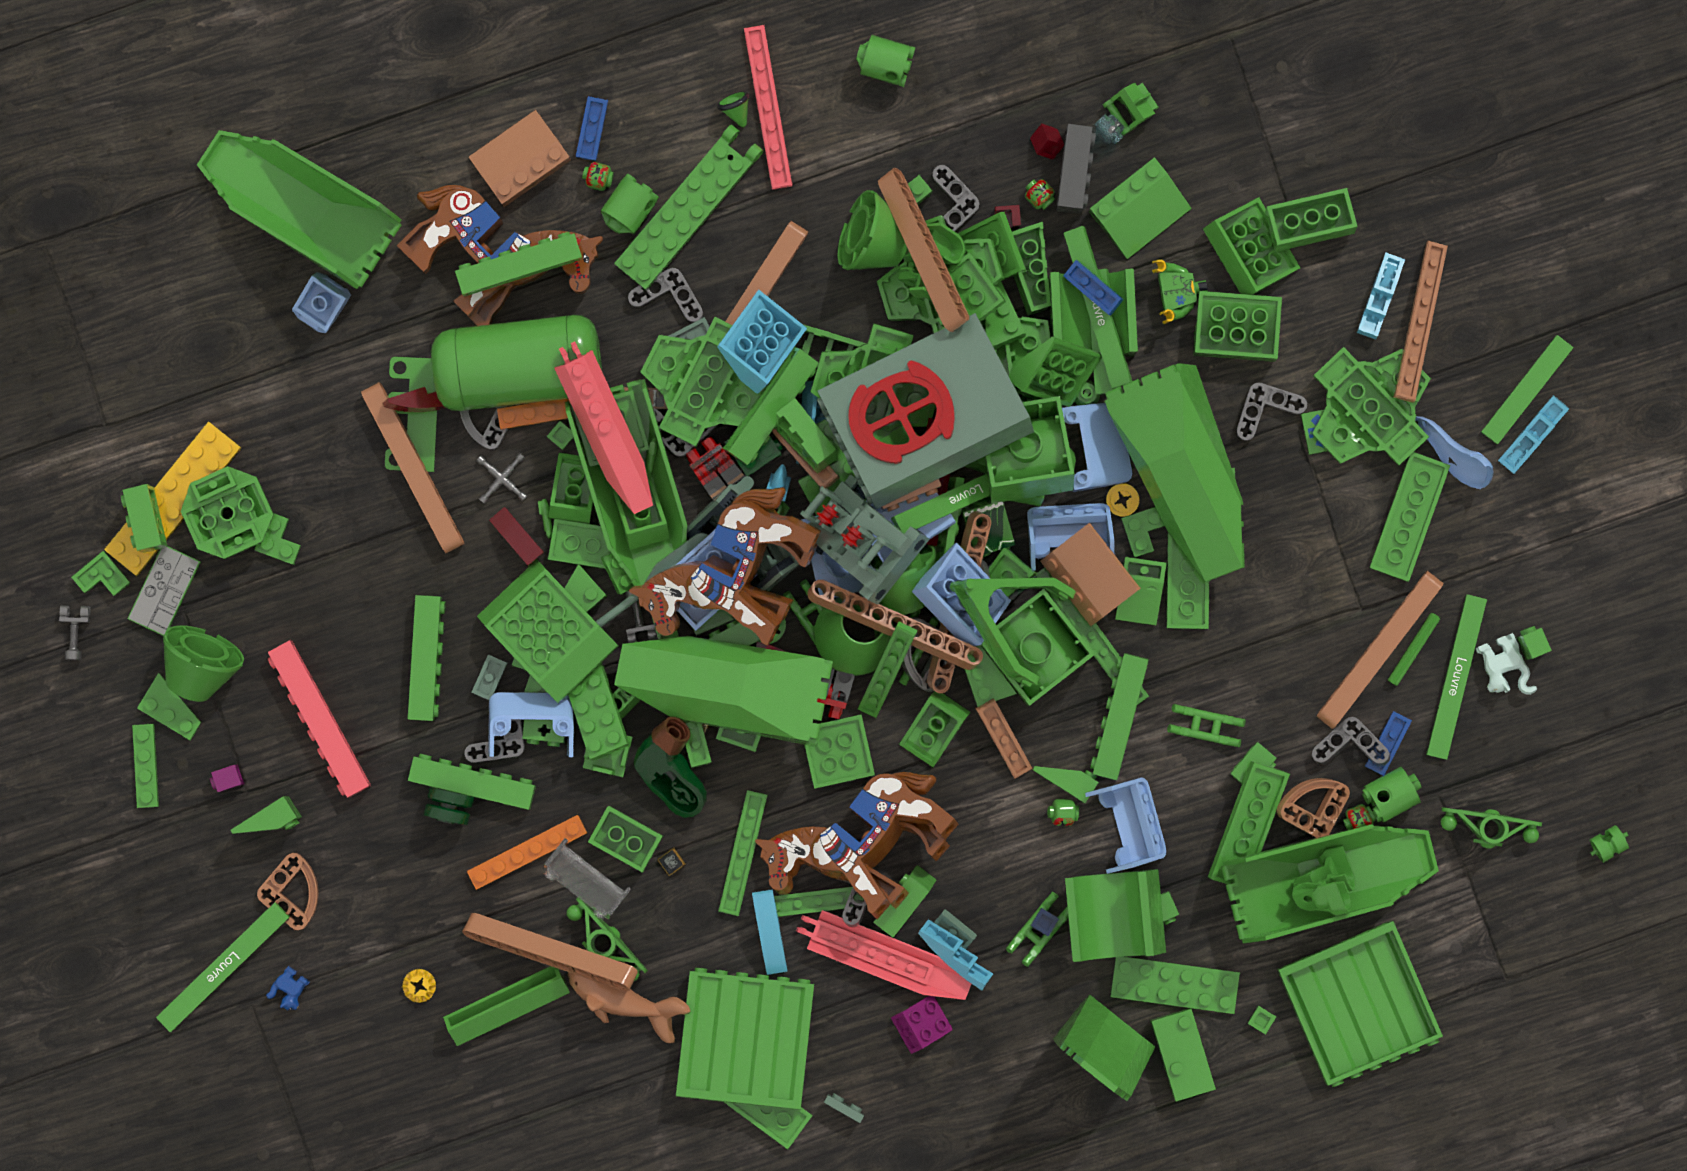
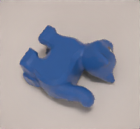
M290 966L276 979L266 997L271 999L276 995L277 990H281L287 993V995L282 999L280 1008L296 1010L299 1007L298 997L310 981L303 976H300L295 981L293 975L297 971Z

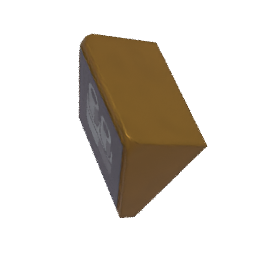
M672 848L657 859L668 876L686 865L675 848Z

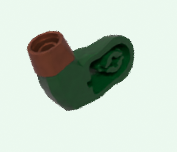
M668 717L654 728L652 733L643 741L636 752L634 767L650 790L663 800L674 814L684 818L694 817L702 811L707 801V792L703 783L691 771L684 756L680 754L690 738V730L687 724L679 718Z

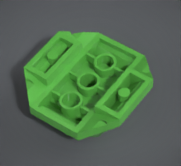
M228 466L190 483L181 509L182 516L197 549L223 559H227L262 543L274 517V513L258 478ZM227 508L233 510V516L230 519H225L223 516V512Z

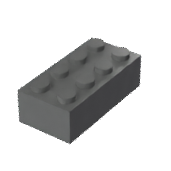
M1074 124L1067 125L1056 208L1058 212L1081 214L1082 209H1086L1088 194H1085V189H1088L1091 174L1087 173V169H1091L1093 153H1090V148H1093L1096 133H1092L1093 127Z

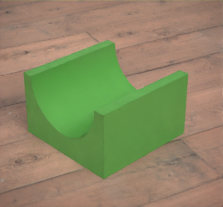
M1125 269L1109 273L1110 288L1124 299L1113 312L1112 317L1125 357H1135L1138 352L1134 269ZM1051 272L1048 278L1051 301V337L1092 350L1090 317L1082 292L1063 277L1064 274Z
M1060 396L1022 402L1030 416L1034 432L985 456L991 504L1073 491L1075 474Z
M1042 589L997 625L1019 664L1040 677L1037 686L1033 684L1031 687L1024 686L1004 674L985 641L981 644L982 648L1027 707L1095 655L1045 589Z
M1158 869L1065 878L1073 962L1124 956H1154L1166 953Z

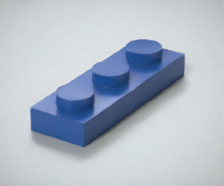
M588 96L576 158L597 161L608 100Z
M1075 260L1063 275L1108 315H1112L1124 300L1078 260Z
M1392 711L1378 739L1388 749L1390 761L1384 766H1377L1368 758L1364 767L1384 776L1412 720ZM1375 746L1373 751L1376 753L1377 759L1381 758L1383 760L1385 752L1379 753Z

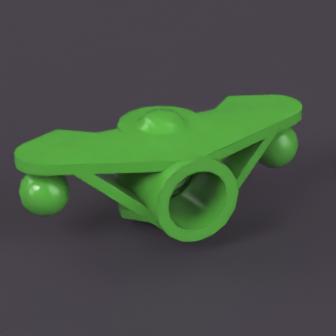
M1443 807L1441 811L1446 812V815L1441 819V826L1444 830L1452 831L1456 828L1457 820L1454 817L1455 813L1480 839H1474L1473 842L1480 843L1482 847L1487 849L1502 846L1503 843L1500 842L1526 826L1528 828L1523 832L1524 840L1527 843H1535L1539 838L1536 826H1542L1541 822L1500 815L1497 810L1488 809L1485 812ZM1465 815L1480 818L1476 825H1474ZM1489 820L1496 822L1498 825V833L1492 838L1487 837L1484 832L1485 824ZM1507 821L1520 824L1509 830Z
M578 896L576 900L579 904L571 905L566 913L571 921H578L581 919L585 909L587 943L584 941L582 943L587 951L616 961L635 963L633 967L638 971L634 980L636 981L641 970L644 973L648 971L646 967L620 938V932L615 927H610ZM590 916L601 927V929L595 930L594 932L591 931ZM599 935H607L611 939V947L606 952H600L595 947L594 942ZM618 946L629 958L613 956L612 954Z

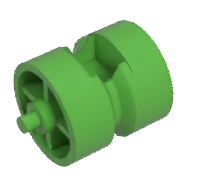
M1614 825L1605 830V835L1598 834L1591 838L1590 843L1593 851L1590 852L1591 855L1596 854L1604 863L1613 858L1614 853L1620 854L1629 849L1625 838L1628 836L1627 832L1623 834Z

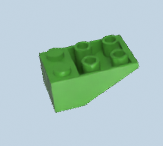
M1125 557L1123 566L1141 589L1117 606L1115 620L1156 625L1166 563Z

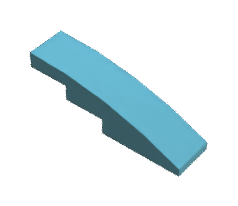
M1385 253L1357 333L1375 340L1377 339L1405 259Z
M1553 395L1498 461L1514 474L1541 444L1542 440L1550 433L1569 408Z
M773 889L754 892L752 896L767 975L787 972Z
M928 919L918 934L949 967L971 984L983 990L993 973L976 963L978 957L961 947L963 940Z

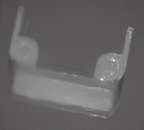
M564 838L543 866L544 876L552 882L554 880L558 881L594 909L593 914L599 919L603 920L606 918L609 920L627 898L631 889L629 887L625 891L620 889L566 847L568 840Z

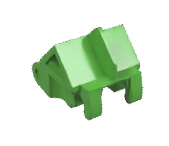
M1133 83L1123 88L1103 104V107L1109 110L1114 120L1121 123L1120 129L1122 131L1120 133L1122 136L1155 114L1154 111L1159 108L1143 83L1138 86L1136 83ZM1120 101L1122 105H1125L1132 116V124L1128 126L1114 105L1115 102Z

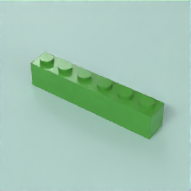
M565 232L559 234L558 239H542L538 241L539 245L532 247L530 244L518 247L519 251L513 253L508 250L499 253V257L494 259L485 257L478 260V264L471 266L470 263L458 266L459 270H456L455 273L462 295L465 297L583 260L575 234Z
M794 347L723 449L746 465L752 463L758 455L757 451L768 442L769 434L773 428H777L776 412L791 402L796 395L802 393L805 388V382L816 373L819 363L801 349Z
M415 595L408 720L435 721V717L439 716V705H436V696H440V684H437V676H441L442 664L438 663L439 655L443 653V643H440V634H444V622H441V614H445V601H442V597Z
M1124 653L1123 657L1119 656L1116 668L1120 669L1118 677L1114 676L1111 686L1112 689H1115L1114 695L1108 698L1106 708L1110 709L1108 717H1103L1101 729H1104L1103 737H1098L1096 749H1099L1098 756H1093L1090 767L1094 769V775L1118 780L1149 659Z
M419 754V757H413L408 781L519 808L531 809L536 785H532V780L520 778V781L511 780L512 775L500 773V776L491 775V770L480 768L478 772L471 770L472 766L462 763L457 767L451 765L452 761L441 758L439 762L431 760L432 756Z
M550 966L443 1018L449 1034L456 1045L459 1046L569 994L570 991L560 969Z

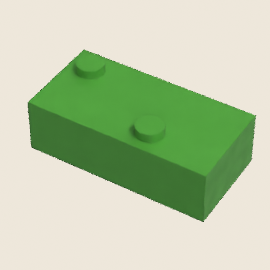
M1347 188L1267 206L1265 211L1275 252L1355 234L1358 227Z
M1188 1008L1151 1019L1150 1022L1174 1100L1179 1101L1216 1090L1192 1009Z

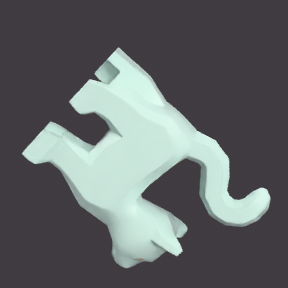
M1513 633L1496 639L1497 645L1503 649V652L1498 655L1494 654L1487 643L1476 648V652L1483 655L1485 670L1490 677L1489 684L1487 685L1489 692L1499 693L1504 691L1507 693L1510 691L1508 682L1502 674L1515 669H1519L1522 672L1518 680L1520 691L1526 695L1536 692V686L1528 687L1526 685L1530 671L1519 652V644Z

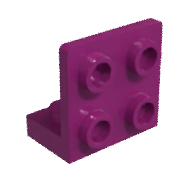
M927 996L908 1009L891 1017L911 1054L925 1048L952 1031L950 1023L934 996Z

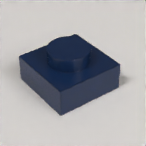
M1041 908L1030 926L1049 936L1059 918Z

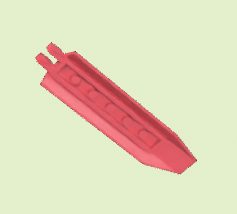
M574 341L571 343V348L577 358L569 361L566 350L563 347L559 348L565 363L554 369L606 480L630 510L636 514L653 506L644 461L593 351L591 350L585 355H581Z
M824 910L821 911L818 921L805 915L801 917L804 922L816 925L813 933L802 927H797L796 930L801 934L811 937L807 947L811 951L922 995L965 1000L971 983L935 954L861 925L849 927L844 923L843 918Z

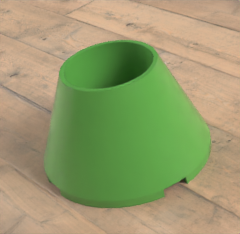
M867 190L853 204L849 211L853 214L849 223H844L840 235L838 263L843 265L842 268L846 270L895 267L902 261L908 249L887 202L876 192Z
M927 545L928 548L923 547L881 600L880 605L902 615L916 612L925 607L912 591L923 575L935 564L936 552L933 546ZM875 556L869 564L878 570L883 563L878 556Z
M840 597L834 599L837 603H842ZM854 604V610L861 612L860 606ZM824 607L817 617L814 631V641L820 656L825 660L833 661L832 668L839 672L865 675L876 671L891 636L874 629L875 640L866 643L855 641L844 630L843 618L845 616ZM872 613L875 620H880V616L877 613Z
M170 627L163 636L165 676L167 687L176 695L191 701H206L242 667L244 661L243 654L227 639L219 635L216 638L205 634L206 630L197 627Z

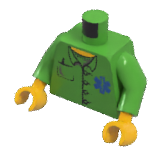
M1163 260L1152 261V263L1158 265V269H1154L1152 272H1162L1158 274L1164 310L1160 315L1164 314L1166 316V320L1162 323L1166 324L1172 320L1184 318L1193 310L1194 304L1197 303L1196 294H1199V291L1208 292L1206 280L1194 282L1193 273H1189L1186 268L1174 263L1164 262Z

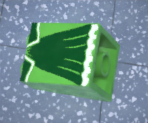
M990 496L962 508L961 514L965 527L968 516L974 511L982 512L991 519V527L983 557L997 550L1002 551L1003 548L1010 549L1011 546L1015 545L1003 502L991 504ZM982 517L976 520L977 527L982 524ZM977 537L971 540L972 547L977 544Z

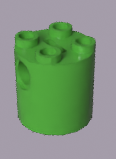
M871 35L870 41L863 45L860 44L856 60L861 68L860 75L904 87L907 75H904V73H909L912 61L908 59L913 58L915 47Z
M629 174L623 177L600 210L606 226L618 234H635L659 198L652 192L653 190L644 183L640 185Z
M1399 767L1365 785L1362 790V796L1367 804L1371 803L1376 821L1386 822L1421 803L1416 791L1422 787L1415 774L1408 776L1404 769ZM1386 797L1388 801L1380 802L1378 798Z

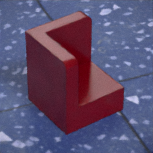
M1042 123L1030 138L1036 153L1050 159H1054L1064 146L1058 129Z
M1019 205L994 207V215L999 212H1005L1011 229L1021 227Z

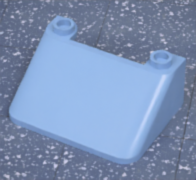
M1106 403L1062 408L1065 423H1079L1087 470L1079 471L1075 474L1073 492L1128 482L1132 477L1129 452L1108 412Z

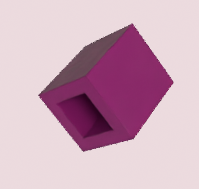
M232 765L211 772L210 782L213 789H217V792H223L244 785L238 765Z

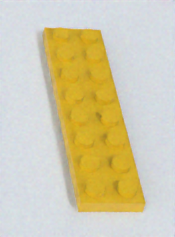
M210 422L204 426L154 488L166 540L184 519L181 509L189 484L227 467L241 449L239 445ZM126 522L104 550L138 576L158 550L143 553L133 548L130 536H133L132 528H128Z

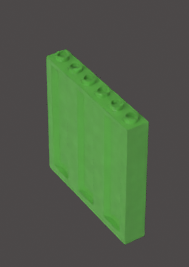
M1388 921L1277 969L1326 1085L1338 1086L1344 1083L1343 1079L1349 1076L1351 1079L1363 1075V1070L1370 1068V1071L1382 1067L1381 1063L1384 1061L1394 1062L1401 1058V1054L1408 1052V1054L1415 1053L1420 1050V1046L1424 1044L1428 1046L1434 1045L1439 1042L1438 1038L1443 1037L1394 921Z
M695 968V971H690L686 1004L691 1012L685 1014L676 1097L801 1110L814 984H810V980L798 979V983L789 982L790 978L777 977V980H769L767 975H757L756 978L748 977V973L736 972V976L728 975V971L715 970V974L707 973V969Z

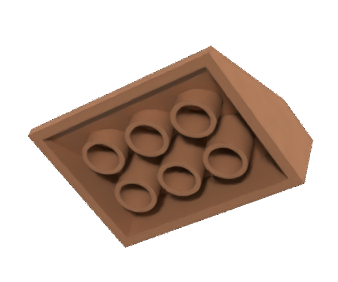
M536 110L469 156V159L503 207L571 161L567 152Z
M1090 523L1041 560V563L1053 578L1058 579L1076 591L1073 599L1068 598L1090 626L1094 625L1141 589Z

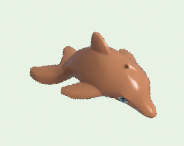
M568 972L570 985L586 1001L590 1011H594L603 1023L609 1022L607 1013L626 1017L648 1016L660 1039L666 1043H674L672 1017L691 1012L689 1006L677 997H669L653 1003L636 994L631 989L623 991Z

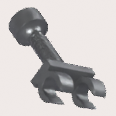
M629 591L625 592L626 598L632 595ZM639 600L632 604L636 628L626 630L629 643L637 642L635 632L643 630L648 631L649 641L657 640L654 624L648 626L643 624Z
M60 605L59 621L70 622L71 624L70 648L65 651L66 660H81L82 651H79L77 648L79 623H90L91 610L89 606H81V618H69L70 606Z

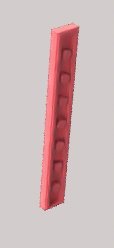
M760 25L744 28L772 190L792 187L765 27Z

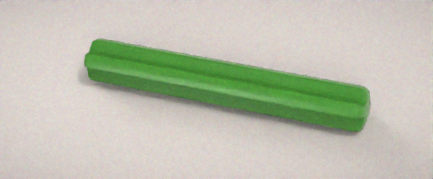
M1429 614L1388 678L1391 684L1397 686L1439 622L1440 618L1436 614Z

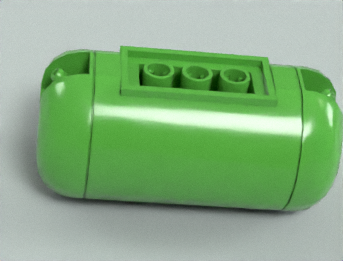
M568 315L454 328L443 331L435 338L431 350L432 374L437 397L444 407L454 411L568 399L554 369L565 363L559 348L563 347L566 350L569 361L577 358L571 348V343L575 341L581 355H585L591 350L593 351L602 370L600 344L595 325L590 319L582 315Z

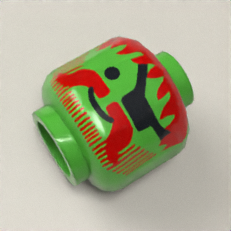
M592 162L589 167L584 168L582 179H586L585 184L588 188L604 191L607 187L610 188L614 172H611V167L608 165Z
M1043 179L1037 182L1032 180L1025 187L1028 190L1025 198L1035 209L1042 208L1045 210L1055 200V190Z
M1055 799L1052 806H1048L1047 816L1051 818L1055 826H1072L1074 822L1078 821L1079 807L1075 805L1073 800Z
M1363 804L1348 809L1345 812L1346 819L1343 820L1347 830L1373 825V822L1376 821L1371 808Z

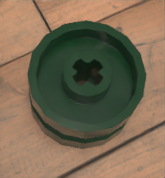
M430 787L428 798L440 803L439 805L427 804L423 815L436 818L437 821L468 825L470 814L458 810V808H471L474 797Z

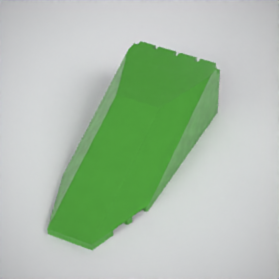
M219 130L197 164L206 178L217 189L218 194L229 205L230 210L356 289L359 286L362 288L369 277L365 271L369 270L372 272L380 260V257L376 254L378 252L384 254L392 240L387 237L389 235L395 237L402 226L400 224L402 219L383 204L273 139L269 141L256 136L252 138L238 133Z
M1178 363L1160 370L1162 378H1160L1158 372H1154L1141 378L1143 385L1137 379L1123 385V389L1117 387L1105 393L1107 397L1105 403L1167 531L1205 582L1245 567L1241 528L1244 527L1243 521H1241V505H1243V500L1196 365Z
M645 379L629 382L627 386L628 390H633L648 445L653 438L657 441V454L653 471L647 478H652L668 525L670 537L668 540L629 549L613 496V487L606 480L599 464L589 466L573 407L570 401L565 402L566 414L607 548L631 579L634 586L643 585L653 567L684 544L687 539L686 518ZM623 384L610 388L613 395L625 391ZM647 450L640 452L645 465L647 460Z
M684 636L623 644L614 685L669 717L815 746L821 725L813 723V719L822 721L825 705L818 703L817 699L826 700L829 683L821 682V678L830 679L833 661L813 656Z
M1366 825L1222 862L1223 866H1221L1224 880H1231V883L1227 884L1226 888L1229 900H1236L1237 903L1231 905L1234 920H1241L1242 924L1236 925L1239 939H1242L1243 943L1265 941L1392 906L1393 902L1401 896L1407 895L1412 888L1422 884L1439 871L1429 831ZM1343 845L1355 877V890L1349 892L1351 912L1336 916L1330 912L1329 908L1324 910H1318V908L1303 910L1298 907L1292 896L1295 878L1321 867L1318 858L1325 849Z
M1090 994L1053 1038L1063 1051L1069 1047L1066 1054L1070 1057L1075 1052L1076 1055L1073 1057V1060L1126 1101L1132 1096L1155 1048L1153 1044Z

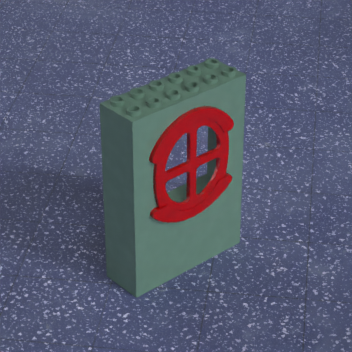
M976 313L970 315L969 320L954 332L944 328L818 390L820 398L817 401L820 409L827 419L833 435H835L840 449L844 453L868 504L873 503L875 509L1034 432L1030 416ZM900 383L917 384L926 388L929 395L907 407H902L893 391V386ZM886 392L894 407V413L872 424H868L865 418L869 404L878 393ZM929 404H935L937 412L932 426L924 435L917 436L908 420V415ZM898 420L902 423L909 437V442L900 445L886 444L875 439L873 433Z

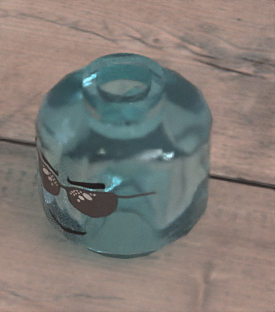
M1105 114L1094 124V133L1105 145L1111 142L1115 145L1123 137L1121 133L1124 130V126L1114 115L1107 116Z

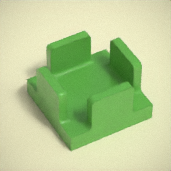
M627 736L629 746L593 761L589 759L586 750L583 768L624 777L633 737Z

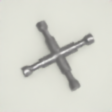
M518 453L511 465L509 464L501 473L493 465L491 466L486 462V459L481 455L476 462L487 468L488 472L496 479L489 486L490 489L484 495H481L479 500L485 504L489 496L496 492L503 484L508 490L517 494L518 498L523 502L528 495L517 489L516 485L508 477L515 470L514 468L517 464L522 462L525 457Z

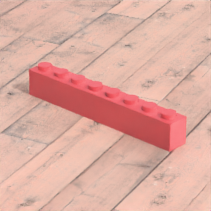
M289 640L269 651L270 657L267 659L273 669L277 668L280 674L277 677L281 685L288 688L290 693L287 696L292 705L296 704L300 710L297 714L302 723H307L309 727L307 732L311 740H316L319 748L317 751L322 759L326 758L330 766L327 769L332 778L336 776L339 782L337 787L341 795H346L347 798H350L370 787L369 780L293 641Z

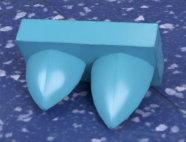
M784 464L779 466L775 474L771 473L766 488L784 487L786 493L782 501L786 499L791 477H787Z

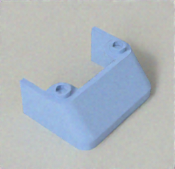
M1106 504L1040 506L1030 508L1027 512L1029 553L1032 570H1036L1035 558L1041 559L1046 557L1050 553V547H1059L1088 523L1094 527L1114 553L1110 507Z
M497 692L490 697L488 755L490 757H494V736L506 735L511 729V719L553 720L554 732L559 736H567L568 757H573V707L569 695H566L559 703L548 693Z
M1138 778L1085 793L1086 797L1098 794L1099 801L1105 808L1112 807L1123 847L1117 849L1115 855L1118 866L1107 869V874L1133 868L1165 857L1166 845L1150 787L1146 779Z

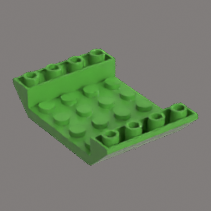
M538 560L531 564L477 616L557 703L568 695L618 647L615 641Z

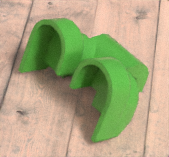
M942 223L927 224L944 263H959L965 253L962 237ZM907 249L903 259L909 264L908 267L899 269L898 280L913 286L908 290L913 296L932 301Z
M1343 845L1323 851L1318 858L1321 867L1295 878L1292 896L1297 906L1301 909L1314 910L1318 908V910H1324L1329 908L1330 912L1336 916L1351 912L1349 892L1355 890V877Z

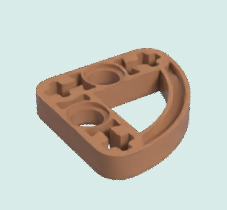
M1315 778L1304 781L1293 787L1282 798L1277 806V815L1316 838L1329 835L1349 798L1350 790L1345 784L1327 778ZM1329 788L1315 815L1294 804L1296 800L1309 791ZM1337 789L1342 792L1341 796L1336 793ZM1331 799H1334L1338 803L1336 804L1334 802H1331ZM1332 805L1334 808L1333 814L1326 816V808ZM1288 808L1290 811L1294 812V817L1292 815L1286 814V812H1284V809ZM1306 814L1308 821L1305 825L1301 826L1299 819L1302 815ZM1313 824L1321 826V828H1323V831L1319 832L1317 829L1313 828Z
M291 853L284 858L261 885L257 896L269 908L271 907L270 903L273 901L270 898L264 899L262 891L271 889V896L274 898L277 895L280 896L275 901L277 904L281 901L288 904L289 908L286 912L288 915L294 908L296 912L293 914L296 917H303V925L298 924L296 926L294 924L295 919L292 917L285 922L294 930H301L309 924L316 911L319 894L318 884L309 863L300 854ZM297 857L299 866H293L289 870L293 872L290 875L287 870L282 869V866L285 865L287 868L291 864L289 859ZM300 870L303 871L309 888V900L305 913L281 893ZM278 872H283L286 875V881L283 884H278L275 881V875Z

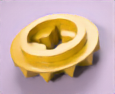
M1117 484L1109 490L1106 503L1113 514L1120 517L1129 516L1135 512L1139 505V495L1131 485ZM1118 492H1120V494H1122L1123 497L1131 496V498H1129L1126 501L1127 508H1125V506H1123L1122 503L1114 504L1117 502V500H1119Z
M416 969L406 975L402 988L405 996L411 1001L421 1003L433 996L436 982L428 971ZM423 978L422 985L427 990L420 989L415 994L416 987L411 983V981L418 983Z

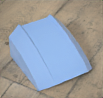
M317 272L309 279L292 311L298 319L316 331L326 333L346 305L351 294L348 289L342 287L327 275Z

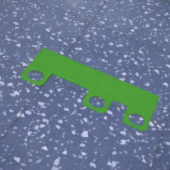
M391 358L390 376L392 378L410 379L409 391L425 387L428 394L436 392L431 358ZM398 361L406 364L407 369L403 374L394 372L393 366ZM391 392L388 397L391 398L405 392ZM396 410L397 414H408L407 433L426 470L434 472L437 411L403 412ZM387 449L385 453V467L388 470H401L399 465L393 466L389 463V456L392 452L390 449Z

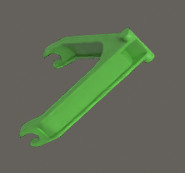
M970 578L952 582L950 584L951 591L955 592L1003 673L1024 686L1031 687L1032 684L1037 686L1040 677L1019 664L989 614L988 604L990 597L997 589L1042 588L1060 600L1065 601L1068 597L1073 599L1076 591L1056 578Z

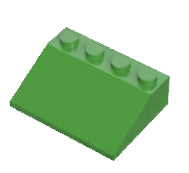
M1154 157L1089 209V213L1124 257L1129 259L1192 208L1168 173Z
M1259 197L1214 220L1203 228L1240 294L1255 295L1300 269L1290 249L1275 252L1265 217L1266 208Z
M1199 291L1193 356L1276 362L1278 359L1282 297Z
M1051 337L1017 361L1016 365L1011 369L1009 378L1012 384L1022 392L1043 399L1060 396L1061 404L1071 407L1102 355L1093 350Z

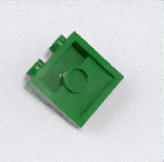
M770 437L768 442L757 451L758 455L752 463L746 465L738 459L736 461L745 475L750 476L782 455L780 450L783 448L777 439L772 440Z

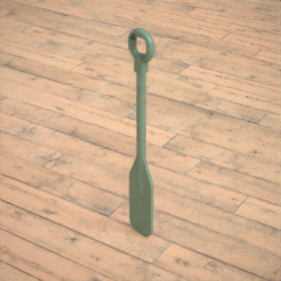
M698 533L667 555L653 567L645 582L656 574L675 566L708 535ZM634 594L630 595L595 622L600 627L604 626L638 601L639 597Z

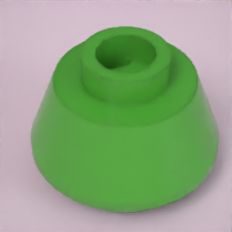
M1089 380L1086 381L1074 401L1078 406L1097 404L1100 394H1095V383Z

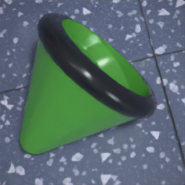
M737 92L725 97L718 103V110L725 113L740 127H745L747 125L749 93Z

